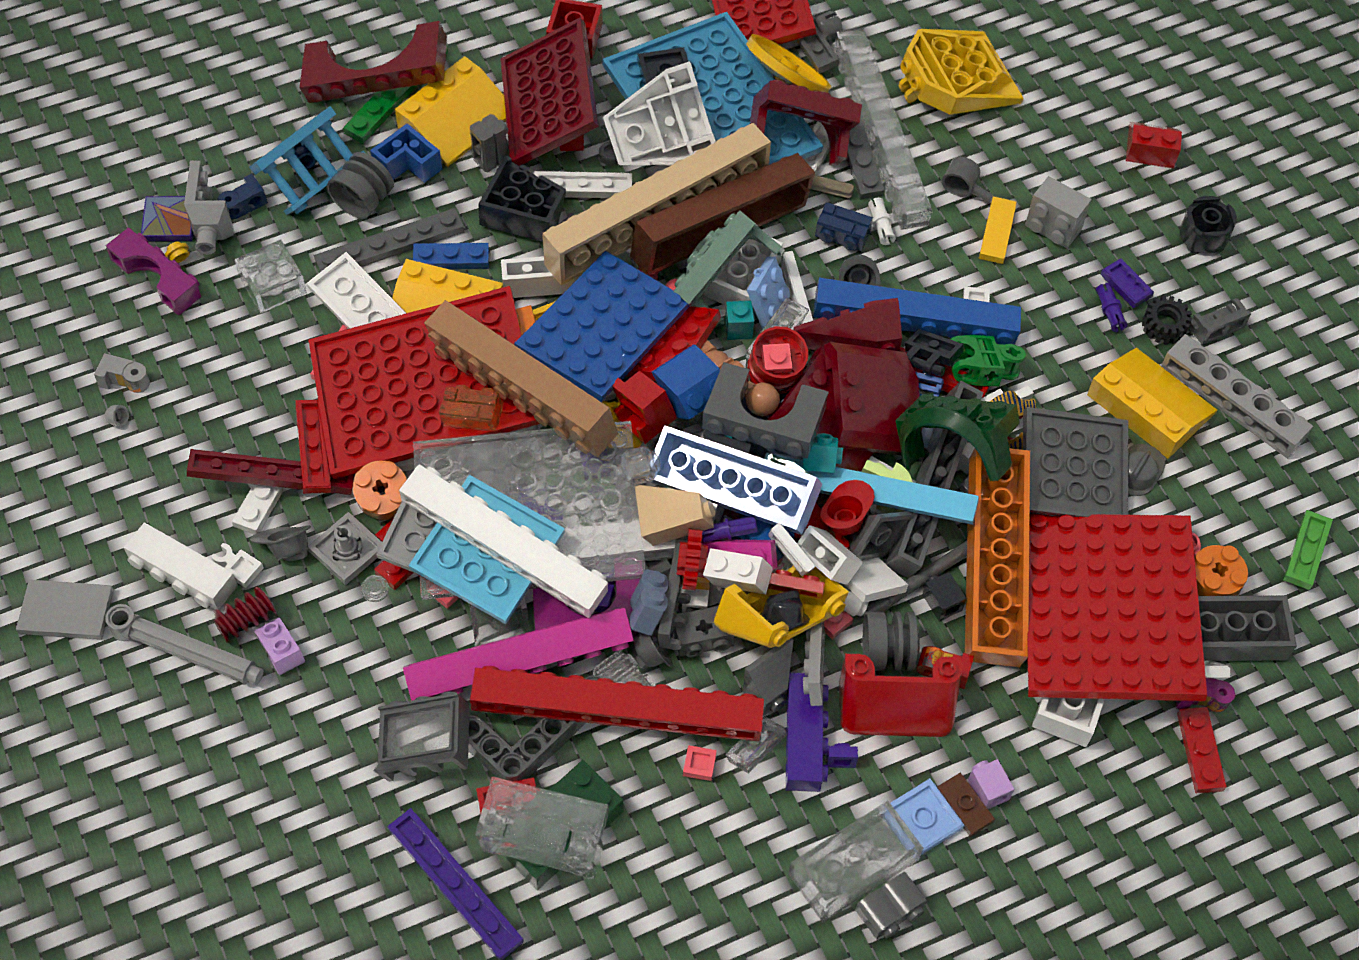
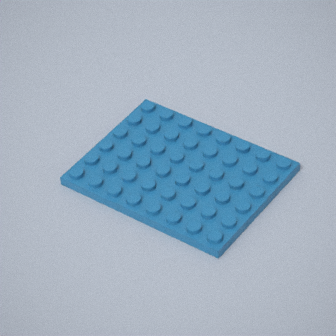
M727 12L606 57L602 61V66L626 100L644 86L637 62V54L684 47L695 75L715 141L733 134L739 128L750 125L753 97L770 80H776L771 72L749 50L746 45L748 40ZM773 110L767 111L764 135L771 141L769 165L783 157H789L796 153L803 159H806L823 151L822 143L804 118Z

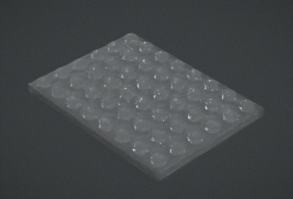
M631 421L614 422L618 435L598 458L590 452L588 454L581 452L576 447L575 442L569 438L567 440L562 439L555 433L554 428L413 442L414 470L418 464L426 469L432 467L441 474L442 479L449 483L454 481L460 486L471 475L565 528V533L557 544L558 551L565 556L572 555L582 562V566L589 571L596 570L606 577L607 582L639 579L645 571L643 540L635 492L637 479ZM420 575L422 600L455 597L454 594ZM532 583L529 589H537L540 587Z

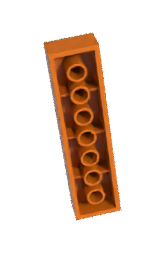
M974 448L969 457L968 494L979 496V502L973 525L968 524L965 653L974 656V663L1020 667L1027 659L1029 622L1030 451L1010 449L1012 466L998 481H990L983 460Z

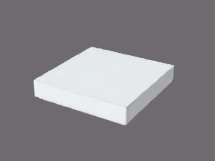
M879 558L861 560L863 564L849 584H843L863 603L905 593L908 584Z

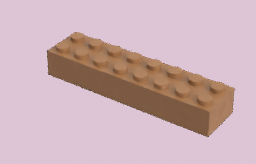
M445 300L424 322L429 332L428 337L435 344L434 350L443 359L450 358L462 372L466 373L469 371L480 384L484 386L488 384L493 387L495 393L501 398L506 399L508 397L514 401V405L524 413L530 412L541 425H549L554 428L555 433L562 439L567 440L569 438L575 442L576 447L585 454L590 452L598 458L618 435L608 406Z

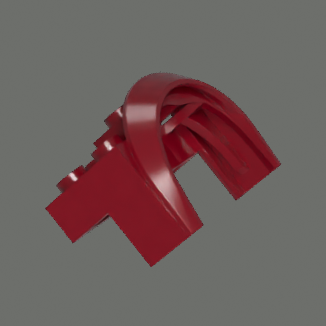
M770 80L753 97L750 124L754 123L764 134L768 110L821 122L829 139V165L837 166L847 158L850 130L860 123L862 104L855 103L850 98L840 99L832 97L827 92L809 91L804 86L786 85L781 80Z

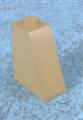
M644 485L635 486L641 537L654 546L688 536L689 529L704 531L714 528L712 518L715 516L714 506L710 500L708 501L700 493Z

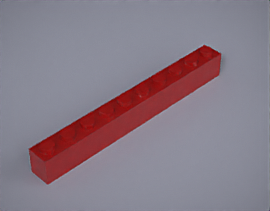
M483 666L482 668L475 667L470 704L472 711L759 741L762 732L764 698H758L754 694L729 695V693L720 690L708 693L700 692L699 689L692 687L680 690L672 689L664 684L652 687L643 686L642 683L636 681H629L624 684L615 683L608 678H599L596 681L587 680L579 675L559 677L551 672L532 674L523 669L504 671L494 666Z

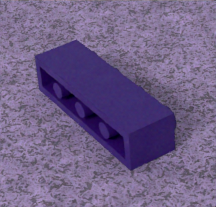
M789 673L785 790L820 792L822 782H827L828 765H823V755L828 753V738H823V728H828V711H823V705L811 706L810 695L804 694L803 677H808L805 676V673ZM823 685V702H828V685Z

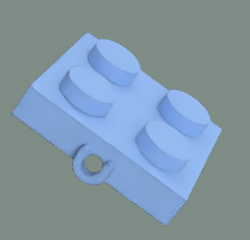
M766 257L761 267L754 270L755 277L747 289L762 329H768L774 325L790 297L789 288L786 286L782 269L779 267L776 257Z

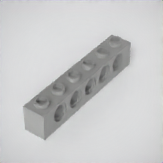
M1186 334L1167 352L1161 367L1287 459L1306 440L1313 428V425L1308 423L1304 417L1297 415L1286 407L1283 402L1276 400L1265 392L1262 387L1251 382L1240 371L1233 369L1222 361L1219 356L1214 355L1201 346L1198 341Z

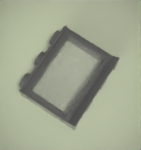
M449 691L442 693L441 696H420L413 701H393L389 705L378 707V710H380L378 765L374 772L388 782L394 781V771L399 770L410 777L416 776L417 767L422 766L428 767L433 772H442L443 763L452 761L461 769H468L469 703L458 693Z

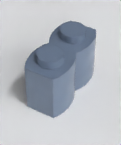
M649 569L643 572L630 600L633 610L629 617V624L632 630L650 636L654 633L668 605L665 593L669 584L665 574Z

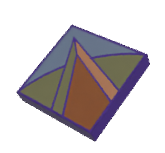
M146 196L141 234L148 242L193 241V231L184 206L185 196Z

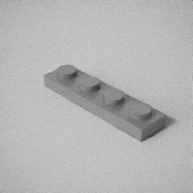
M824 621L806 630L805 654L806 658L809 659H804L805 676L808 677H803L804 694L810 695L811 706L823 705Z

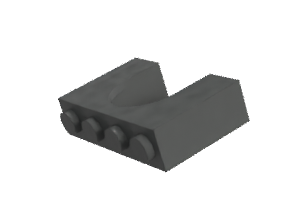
M723 362L703 412L702 428L715 434L727 435L739 441H748L767 449H776L786 452L791 456H800L808 459L826 409L828 391L802 384L794 407L786 416L776 420H761L747 413L741 404L748 388L750 369Z

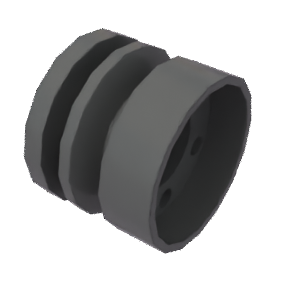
M362 152L354 153L349 161L345 162L342 170H338L327 184V190L332 200L347 214L359 219L368 218L377 208L379 201H383L394 187L393 178L385 166L374 157Z
M865 612L862 650L863 655H866L873 661L875 670H885L888 658H892L895 671L901 670L902 659L904 660L905 670L914 671L920 648V636L915 613L906 612L904 623H902L901 613L894 612L892 624H888L885 612Z

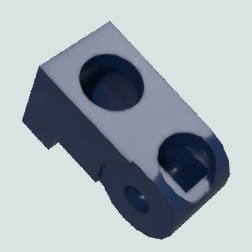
M253 174L244 177L245 183L232 191H224L218 196L217 201H226L231 220L237 219L268 203L264 189Z

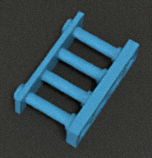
M331 106L249 166L255 175L261 171L265 174L268 173L292 204L284 210L286 215L293 211L298 214L308 206L306 201L327 186L328 181L338 170H342L343 167L342 165L337 170L334 168L312 139L314 138L311 134L317 128L320 132L323 131L345 161H349L353 155L331 126L332 122L330 119L336 115ZM299 142L302 146L305 145L328 175L319 184H317L294 154L295 149L293 147ZM279 157H282L283 160L287 159L310 189L301 198L297 196L276 169L277 164L274 161Z

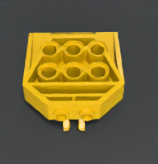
M918 29L901 61L900 67L905 77L899 82L898 86L901 92L905 93L904 97L908 103H912L918 98L919 101L951 115L1021 104L1024 99L984 31Z

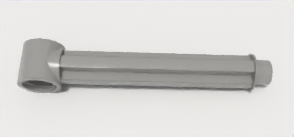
M115 605L106 613V623L112 635L118 641L134 639L240 681L243 685L248 682L257 685L262 679L264 671L262 668L255 666V661H249L145 620L141 616L134 614L128 605ZM128 620L125 624L118 625L119 622Z

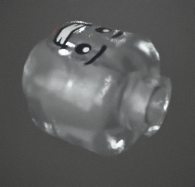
M646 446L625 451L621 455V463L617 465L621 479H626L633 486L653 481L657 477V472L661 469L657 453Z

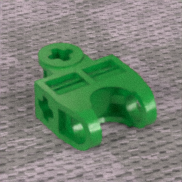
M961 335L950 339L963 344V353L956 359L957 362L952 367V373L956 381H963L966 384L976 386L999 387L1002 379L1015 380L1019 377L1020 363L1026 357V352L1021 347L1014 344H996L994 336ZM969 368L968 373L958 374L960 369Z

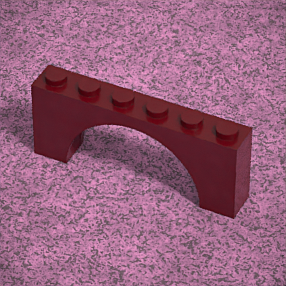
M440 21L416 25L412 40L399 55L385 64L363 70L348 69L337 64L336 55L327 40L305 44L299 88L308 103L444 81L447 35Z

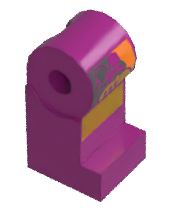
M1206 678V701H1176V709H1187L1194 704L1208 707V709L1214 712H1222L1233 701L1235 690L1226 681Z

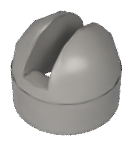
M123 405L110 406L105 411V419L113 426H124L129 419L128 409Z

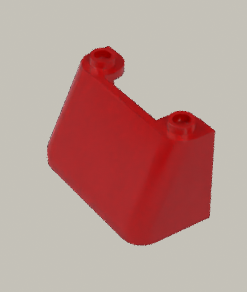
M845 654L839 679L841 727L844 731L853 735L943 737L948 735L952 731L955 722L962 672L961 657H941L937 659L933 664L932 677L875 676L874 663L869 657L862 654Z

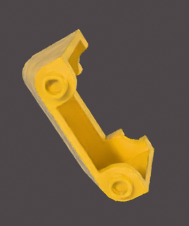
M792 565L788 572H791L793 577L803 578ZM814 567L808 575L818 577L820 582H825L823 599L799 595L803 604V611L810 620L807 624L789 631V626L785 622L771 625L760 615L768 597L782 593L781 591L767 589L766 595L754 592L746 594L736 584H733L724 589L714 618V625L724 633L766 647H780L790 638L832 616H839L845 609V600L849 592L838 582L830 580L818 568Z

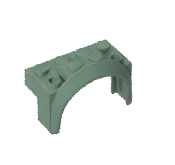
M741 211L737 214L733 213L725 221L724 226L726 227L718 228L716 231L712 230L696 246L687 260L686 274H682L675 282L676 288L673 292L679 294L690 306L709 308L704 302L702 295L748 239L763 244L775 255L781 256L785 251L784 248L761 230ZM723 318L716 325L719 329L725 324L722 321Z

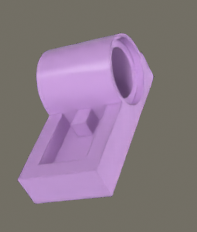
M280 617L255 630L258 640L267 652L279 676L305 662L300 648Z

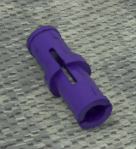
M1105 283L1107 290L1104 289L1103 284H1100L1096 288V292L1102 303L1101 310L1107 316L1113 332H1118L1117 325L1123 331L1128 324L1121 311V302L1116 299L1110 283Z

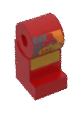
M934 646L922 648L916 666V671L919 674L932 677L933 664L937 659L941 657H961L962 672L959 688L965 689L974 656L966 653L960 656Z

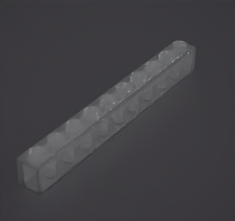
M864 28L836 32V39L832 43V49L839 58V71L845 76L847 92H851V99L855 103L862 104L861 119L878 166L881 181L885 185L886 200L891 202L893 219L898 221L901 230L929 225L932 208Z

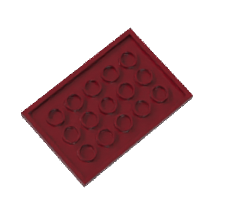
M581 18L501 58L506 123L509 131L507 133L509 155L513 163L520 166L599 127L586 25Z

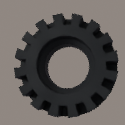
M1165 295L1161 296L1160 300L1156 297L1153 299V302L1150 301L1142 318L1144 333L1149 332L1148 337L1150 339L1156 337L1155 342L1157 343L1160 340H1164L1163 344L1168 345L1171 340V343L1175 344L1177 340H1180L1187 333L1192 321L1191 310L1187 311L1189 308L1187 304L1181 305V299H1178L1176 302L1173 301L1174 297L1170 296L1169 300H1166ZM1158 316H1169L1176 324H1165L1158 319Z

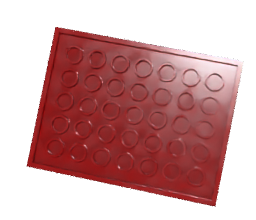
M510 286L449 302L513 345L522 336L513 292ZM441 304L308 339L330 475L333 479L355 474L362 467L374 461L396 463L471 443V441L481 436H498L539 425L540 423L530 412L524 413L514 405V401L508 397L506 399L501 398L495 393L493 387L488 384L486 386L480 384L469 371L466 373L462 372L456 367L453 360L450 358L443 359L435 352V344L429 339V332L424 322Z
M1029 514L1028 697L1206 701L1207 687L1191 515L1092 514L1089 517H1072L1070 515L1049 516Z

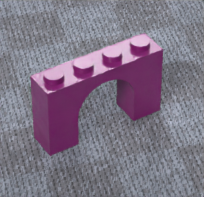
M642 562L614 564L616 597L612 605L605 611L624 606L629 621L633 610L630 603L631 596L643 574ZM532 583L535 630L586 617L573 612L564 602ZM631 629L632 636L634 637L638 632Z

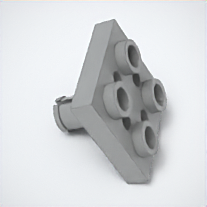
M348 512L308 545V550L343 584L347 585L377 559L376 554L382 542Z

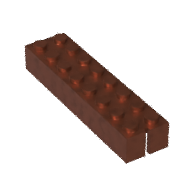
M796 153L789 157H783L770 165H764L751 173H745L735 180L724 182L714 189L703 191L700 195L684 199L674 206L663 208L653 215L642 217L636 221L630 257L646 275H651L689 258L696 246L709 232L726 227L724 223L733 213L737 214L741 211L759 227L806 206L810 192L809 188L812 186L815 171Z

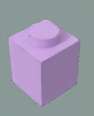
M998 759L990 763L987 760L982 761L972 768L968 782L987 809L1010 800L1015 789Z

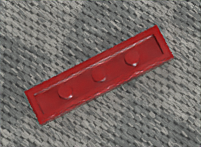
M295 400L303 494L331 493L329 463L318 400Z

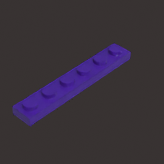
M411 808L387 826L389 832L498 960H503L524 943L522 936Z

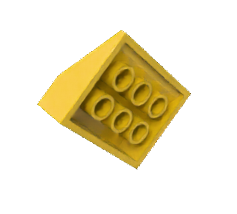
M465 56L444 72V81L427 84L395 109L398 129L409 124L440 150L441 162L447 167L472 149L470 125L477 121H482L484 117L490 114L506 122L504 95L485 72Z
M406 259L397 278L392 299L406 313L442 304L445 300L451 302L503 288V283Z
M1137 347L1112 361L1093 378L1087 393L1091 399L1115 418L1128 420V428L1160 451L1167 459L1217 412L1215 407Z

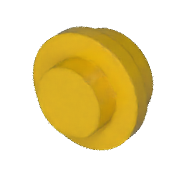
M174 242L167 247L165 257L170 261L175 260L177 263H180L189 257V246L187 243Z

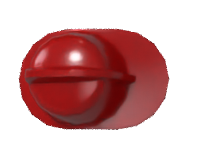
M861 480L843 482L834 489L820 512L821 520L829 526L839 539L843 535L856 533L861 529L864 518L873 504L875 498L874 490L868 483Z

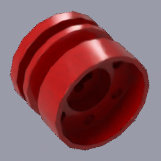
M780 326L765 329L760 333L753 344L747 362V369H750V382L753 384L761 382L771 384L779 395L788 393L802 375L808 361V347L800 334L788 327ZM789 343L792 371L789 373H770L763 368L762 345Z

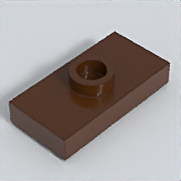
M961 772L937 786L943 797L963 822L964 830L969 837L994 823L995 818Z

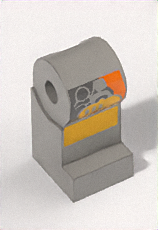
M105 353L94 373L98 386L109 389L111 384L128 387L134 393H140L147 390L150 385L149 376L143 364Z

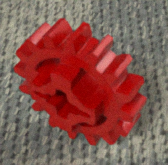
M689 529L687 542H680L676 575H683L682 589L696 591L698 577L705 578L703 573L707 562L708 545L701 544L702 530Z

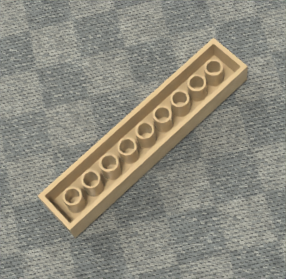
M754 123L739 128L733 134L718 139L712 145L699 149L683 160H678L672 166L657 171L651 177L636 182L630 188L615 193L609 199L599 204H594L588 210L571 216L567 221L550 227L543 233L544 265L560 285H563L582 275L605 251L614 256L625 252L632 246L636 221L642 217L653 215L663 208L674 206L684 199L700 195L703 191L714 189L724 182L735 180L745 173H751L764 165H769L771 141Z

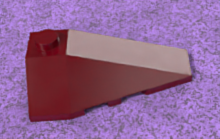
M898 298L870 301L864 303L865 308L853 312L846 309L840 311L841 315L829 320L822 317L795 326L793 330L800 334L805 340L808 349L817 350L821 346L824 348V345L829 342L900 351L902 332Z

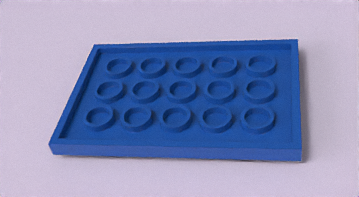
M605 251L514 345L600 402H603L613 391L612 386L617 378L623 380L690 305L679 294L673 292L674 290Z

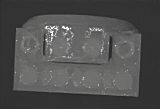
M492 777L475 835L481 850L486 854L493 853L573 873L585 879H592L596 876L603 850L602 836L609 807L606 804ZM508 817H509L508 824H507V827H506V831H505V834H504V830H505V826H506V823H507V819H508ZM571 830L572 836L568 847V851L564 853L568 835Z

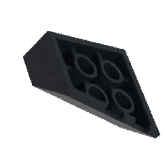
M504 155L478 203L479 225L543 242V233L550 227L559 224L566 189L544 176L538 177L530 172V168L523 164L518 166L512 162V158Z

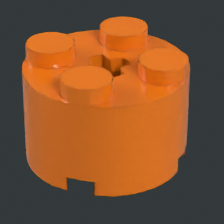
M374 461L368 463L354 477L353 494L359 508L366 515L378 520L394 518L402 502L399 490L407 478L404 472L393 462ZM383 486L386 488L384 495H380L377 492L378 487Z
M1211 545L1198 551L1194 557L1198 596H1238L1248 579L1247 565L1239 555L1238 550L1233 546Z

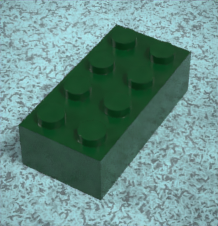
M581 760L495 838L497 850L538 891L624 812L623 798L584 760Z

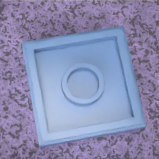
M931 779L926 780L882 808V812L915 858L964 828L963 822Z

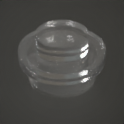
M371 575L362 583L361 592L366 600L379 602L387 597L389 585L385 578L379 575Z

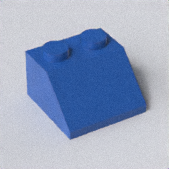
M693 344L653 370L652 374L657 384L666 391L677 418L691 419L705 409L720 368L701 349Z

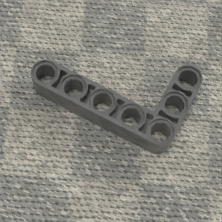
M592 675L588 676L585 679L597 681V679L601 677ZM469 715V730L475 729L479 732L475 736H469L468 751L502 783L528 779L586 723L542 718L511 747L481 718ZM550 728H558L561 730L559 733L554 735L547 733V731ZM530 747H537L540 749V751L536 754H529L526 752L527 749H529ZM489 748H497L499 750L495 755L485 753ZM512 766L519 768V771L515 774L505 772L507 768Z

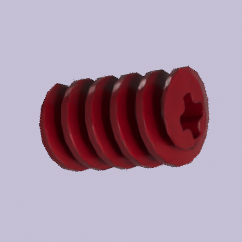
M259 587L254 588L255 597L248 592L244 594L245 602L235 598V608L226 603L224 605L225 614L218 609L214 610L215 619L213 621L227 644L229 643V633L238 638L240 637L238 628L241 627L246 632H249V622L258 627L260 626L259 616L268 621V611L271 610L277 615L270 599Z

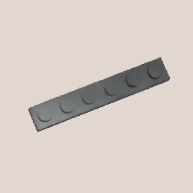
M453 208L315 254L314 259L321 272L347 252L362 267L413 250V244L434 243L464 233V226L456 209Z

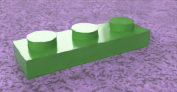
M1306 510L1284 575V581L1308 590L1311 589L1333 519Z

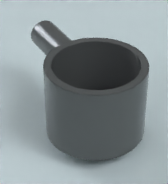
M956 157L951 161L942 178L943 187L949 193L959 197H965L972 193L987 203L993 197V194L976 185L981 171L973 160L966 157Z

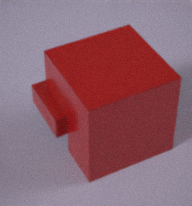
M638 371L626 382L619 378L615 380L612 387L621 405L613 411L619 424L644 444L660 433L664 425L668 426L677 419L666 391L641 371Z

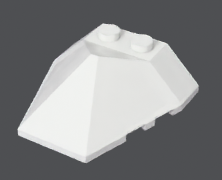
M690 61L664 70L603 117L619 165H673L678 160H683L699 149H704L716 142Z

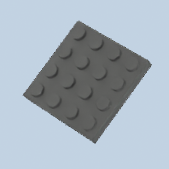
M1026 407L1023 410V450L1030 451L1029 513L1049 516L1070 515L1072 517H1089L1092 514L1128 515V420Z

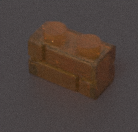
M457 385L455 388L447 387L445 388L439 416L444 426L496 432L503 410V401L500 394L491 388H482L481 391L471 390L464 385Z

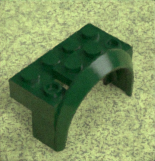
M923 394L895 420L903 467L906 470H910L919 457H926L921 432L923 427L949 429L970 442L981 456L990 481H998L1012 466L1007 437L1020 424L1017 404H1008L1003 401H981L976 398L969 400L959 399L955 396L939 397L933 394Z

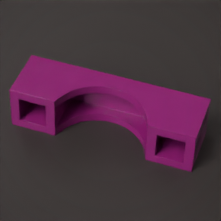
M128 227L105 245L111 261L127 274L146 270L160 275L161 278L156 288L161 302L178 316L201 298L198 280L192 274L187 275L183 272L175 260H168L159 247H152L141 233L136 234Z

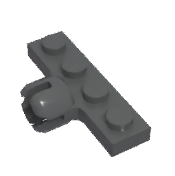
M828 11L813 18L817 34L795 40L819 74L840 65L838 56L828 43L843 34L841 20L839 16H836L835 11Z

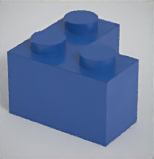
M409 124L404 125L370 150L371 156L385 166L393 180L406 170H410L425 183L442 170L440 150Z

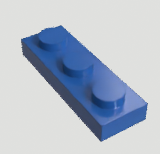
M489 243L413 244V261L445 269H489Z

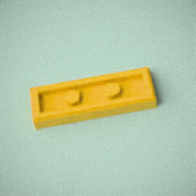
M992 197L979 259L1000 264L1004 263L1017 201Z

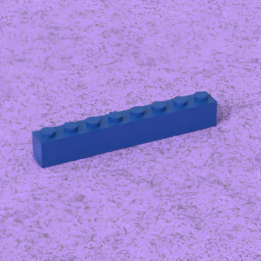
M819 278L815 292L813 313L815 318L825 317L829 320L840 316V311L849 309L850 312L865 308L864 303L870 301L898 298L901 331L916 332L918 329L949 338L961 335L994 336L996 344L1015 345L1020 334L1021 307L825 278Z

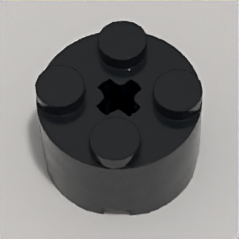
M1202 196L1193 201L1188 207L1180 226V236L1187 245L1188 251L1210 254L1221 252L1225 249L1237 222L1236 212L1229 203L1226 206L1220 202V198L1215 196Z

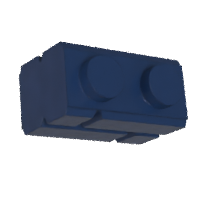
M826 202L817 221L815 236L826 243L834 242L843 245L848 250L856 249L862 251L871 232L873 217Z

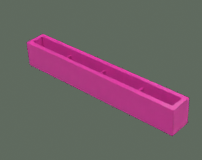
M623 606L591 615L590 618L575 619L405 665L403 672L411 701L420 696L435 697L436 694L450 691L458 694L464 692L463 687L473 684L475 667L494 666L504 671L529 669L530 673L533 674L546 670V664L557 662L558 666L573 663V657L584 654L585 659L601 655V649L612 647L613 651L628 648V642L634 640L626 610Z

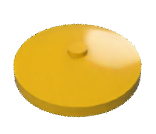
M756 34L750 36L746 43L747 47L756 59L774 74L773 77L776 80L784 81L789 85L804 86L809 91L827 93L830 91V83L798 56L765 37Z

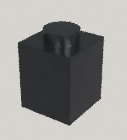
M950 572L930 577L925 583L922 594L938 621L963 611L967 599Z

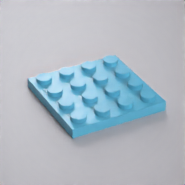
M471 475L467 477L462 485L466 494L471 497L478 496L482 498L490 509L495 512L500 510L506 513L511 518L512 523L519 527L521 525L528 527L535 533V537L543 542L548 540L557 546L565 533V528ZM439 523L435 525L408 565L410 570L504 624H507L532 585V582Z

